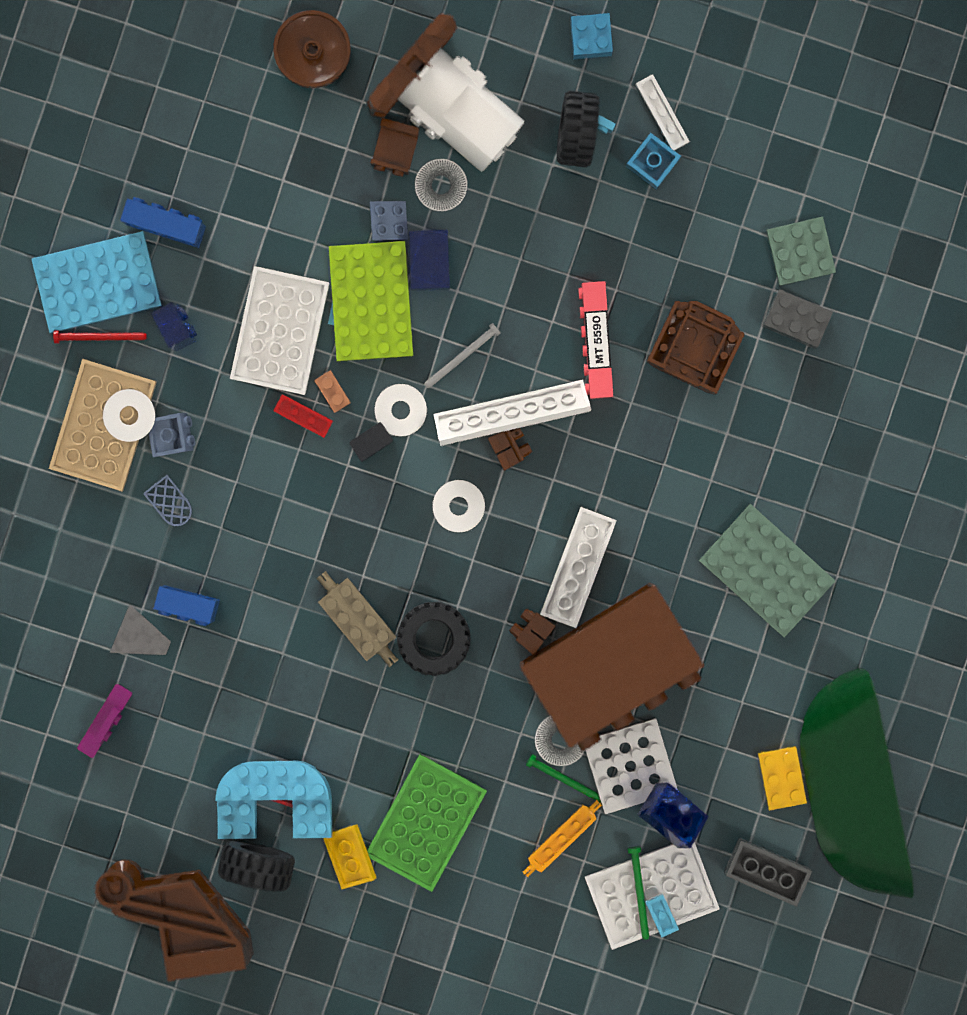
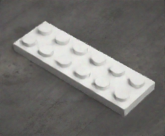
M580 507L540 615L574 628L577 627L617 520Z

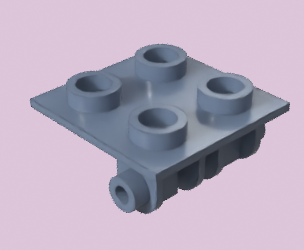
M370 201L372 240L375 242L382 240H408L406 201Z

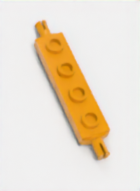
M596 800L590 807L582 805L528 857L530 865L522 872L527 877L535 870L543 872L597 819L594 813L602 804Z

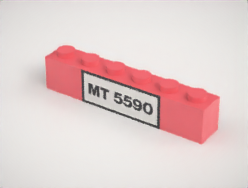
M605 281L582 283V288H578L579 299H583V307H580V318H584V326H581L582 338L585 337L586 345H582L583 357H587V364H584V376H588V383L585 384L586 393L589 395V399L612 398L613 385Z

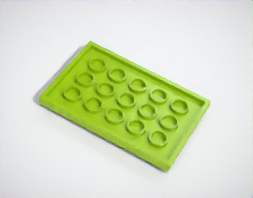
M405 241L329 246L337 361L413 356Z

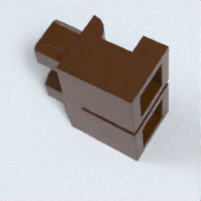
M520 428L503 431L488 438L495 454L511 447L496 455L504 471L523 461L524 457L532 452L528 443L520 447L517 446L515 440L524 436Z
M525 609L520 617L528 622V624L523 629L515 622L509 631L516 637L518 643L534 655L544 642L543 639H546L556 626L539 613ZM531 630H533L534 632H536V633H537L538 635H540L543 639H541L539 636H537V635H536L535 633H533Z

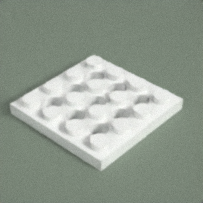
M656 718L627 726L617 731L614 730L601 734L602 740L586 750L605 814L678 792ZM646 737L648 745L643 748L639 747V738ZM624 742L630 745V750L627 753H622L619 749L620 745ZM604 748H609L612 751V755L608 759L601 756ZM647 755H651L654 758V762L650 766H646L643 763V759ZM628 761L635 762L636 767L633 771L625 769V764ZM611 766L617 768V775L614 777L607 775V769ZM658 774L659 782L651 784L649 782L650 775ZM634 779L641 781V787L637 790L631 788V782ZM615 785L623 787V792L620 795L613 794L612 789Z

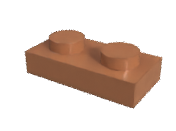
M331 370L314 380L334 413L351 404Z

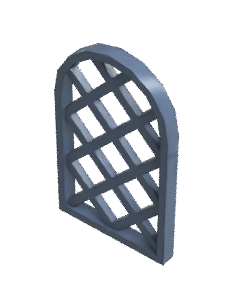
M168 475L164 476L143 493L162 519L169 525L181 526L191 518L192 506ZM165 479V485H158ZM168 480L172 483L173 486H167ZM155 487L154 494L148 493ZM157 487L164 488V495L157 494ZM167 488L174 489L173 496L166 495ZM176 490L182 497L176 496ZM147 495L154 496L153 502ZM156 496L163 497V504H156ZM166 497L173 498L172 505H165ZM175 498L182 499V506H174ZM184 501L187 502L189 507H184ZM156 506H162V513ZM165 507H172L171 515L164 514ZM174 508H181L180 516L173 515ZM184 509H190L189 517L183 516ZM164 516L171 517L170 522ZM173 517L180 518V524H173Z

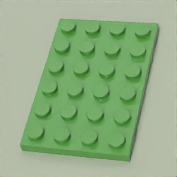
M419 754L367 850L369 858L432 892L487 790Z

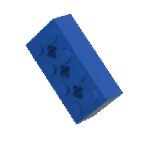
M133 197V200L127 199L120 220L127 226L197 248L200 247L206 228L202 220L197 216L189 214L188 217H185L178 210L170 209V211H166L161 205L152 203L150 206L144 200Z

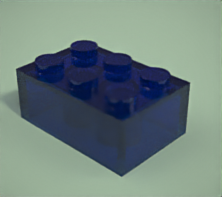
M448 230L409 231L411 290H450Z
M171 302L151 313L170 349L177 352L197 341L195 338L197 332L193 325L188 324L186 319L189 317L184 308Z
M668 782L655 784L637 814L677 848H691L709 817Z

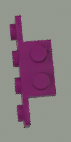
M119 684L114 686L78 745L77 749L91 758L95 757L104 741L107 742L113 732L110 730L113 725L117 726L122 718L120 714L133 694L131 691Z

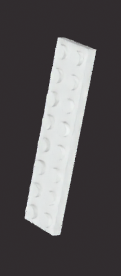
M579 380L434 414L440 446L589 412L591 408L584 382Z

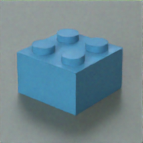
M610 13L571 16L573 59L612 56Z
M650 133L628 161L626 167L654 189H657L679 161L681 155Z

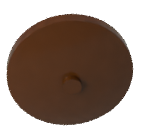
M309 10L292 15L280 26L274 39V57L279 70L289 81L301 87L320 88L333 83L344 73L350 60L351 46L345 28L336 18L325 12Z

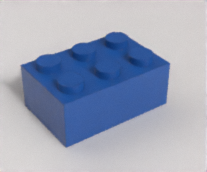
M163 585L159 586L154 609L158 610L160 615L169 616L174 614L177 615V619L184 621L194 619L196 624L206 626L215 621L220 599Z

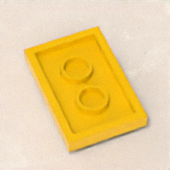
M796 746L758 753L768 810L806 804Z
M358 824L332 831V838H323L341 889L370 882L377 878Z

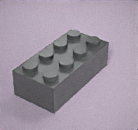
M740 837L724 870V874L727 877L796 907L812 873L809 867Z

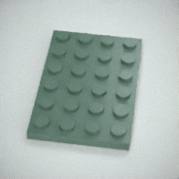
M751 504L744 509L699 559L708 570L784 638L835 582L828 573Z

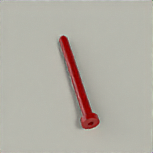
M54 330L53 339L54 343L78 340H146L147 334L60 333L59 330Z

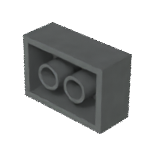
M779 289L776 292L762 327L816 349L820 344L833 312Z

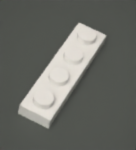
M652 74L636 83L637 89L669 147L675 151L688 144L690 141L654 75Z

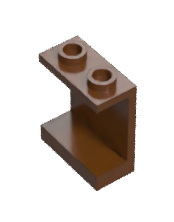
M382 118L378 141L370 163L374 166L375 170L385 172V169L393 171L392 174L403 177L404 174L408 175L420 128Z

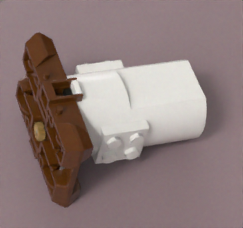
M440 13L386 78L377 86L375 91L369 96L366 105L371 116L384 118L399 100L411 111L409 116H411L410 121L417 127L421 125L426 129L424 133L432 140L434 138L437 140L440 137L443 138L482 172L493 160L496 162L504 153L502 149L505 146H510L517 136L515 134L524 124V120L484 86L487 83L484 80L486 76L479 70L475 72L470 67L471 63L464 57L460 59L457 56L454 60L442 49L452 38L453 33L457 30V26L453 16Z

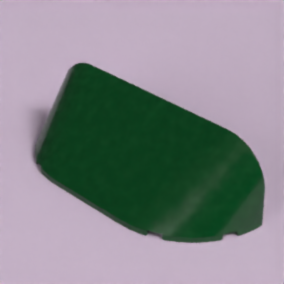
M858 668L838 676V678L825 685L812 700L803 719L802 733H800V754L815 831L823 854L832 867L848 882L873 893L913 898L912 871L878 699L868 671Z

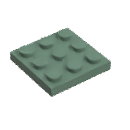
M823 216L766 230L779 286L836 273Z

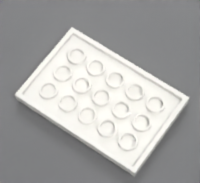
M254 266L230 379L306 395L330 283Z
M693 837L639 856L645 901L663 893L677 925L720 909ZM632 859L585 876L612 950L642 939ZM646 905L650 936L659 931Z

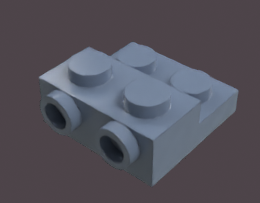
M177 413L155 418L153 427L149 432L153 457L193 451L195 438L190 433L192 419L187 413Z

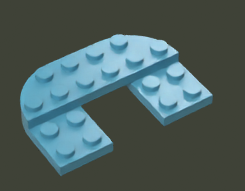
M302 761L246 762L230 769L218 785L215 800L217 801L218 839H256L257 800L293 801V838H332L331 789L325 776L311 764Z

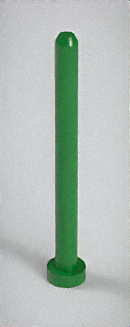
M531 754L526 763L527 767L533 766L601 803L599 793L538 761L536 756Z
M635 846L627 849L628 854H631L641 934L642 938L647 940L649 939V928L639 859L641 847Z

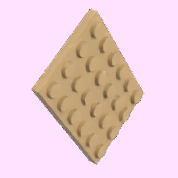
M82 359L49 469L123 491L139 440L126 442L113 437L106 429L103 421L104 406L113 394L126 389L137 390L145 394L151 401L157 382ZM126 406L120 411V420L124 424L132 425L137 421L138 411L134 407Z

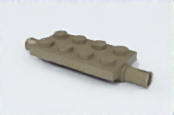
M326 571L322 573V576L320 575L316 578L327 590V595L318 603L362 657L368 661L375 654H379L388 667L393 665L392 661L394 663L397 662L399 659L388 648V643L395 639L396 635L350 579L346 578L342 583L336 584Z

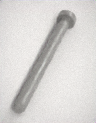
M493 323L490 324L488 331L429 378L424 385L427 388H431L495 334L498 336L501 332Z

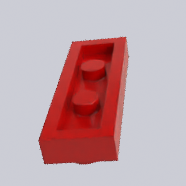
M283 394L273 410L323 438L326 437L333 423L327 417Z

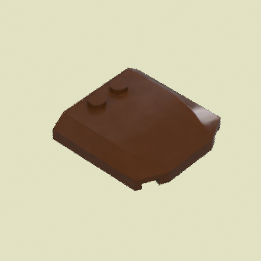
M675 301L646 362L654 368L693 387L716 395L745 334L739 330L731 317L698 301Z

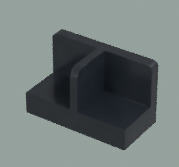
M379 422L350 441L349 444L360 461L363 462L394 442L384 425Z

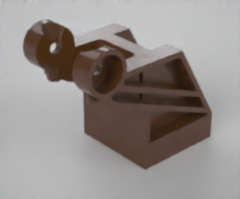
M122 859L115 862L97 880L95 885L97 900L103 906L112 908L114 915L128 920L159 926L168 981L243 970L248 966L254 954L250 930L201 870L144 878L143 871L136 862Z

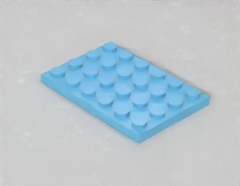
M143 231L32 258L49 333H54V330L64 331L162 306Z

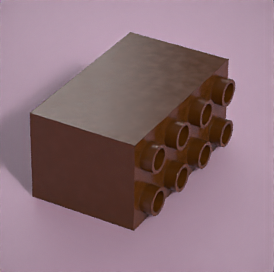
M652 583L646 584L520 662V668L569 748L577 744L581 751H585L602 739L598 731L611 724L613 729L617 731L634 721L635 718L631 711L643 703L648 711L668 700L664 691L677 683L678 687L684 690L702 679L697 670L704 667L703 662L656 585Z

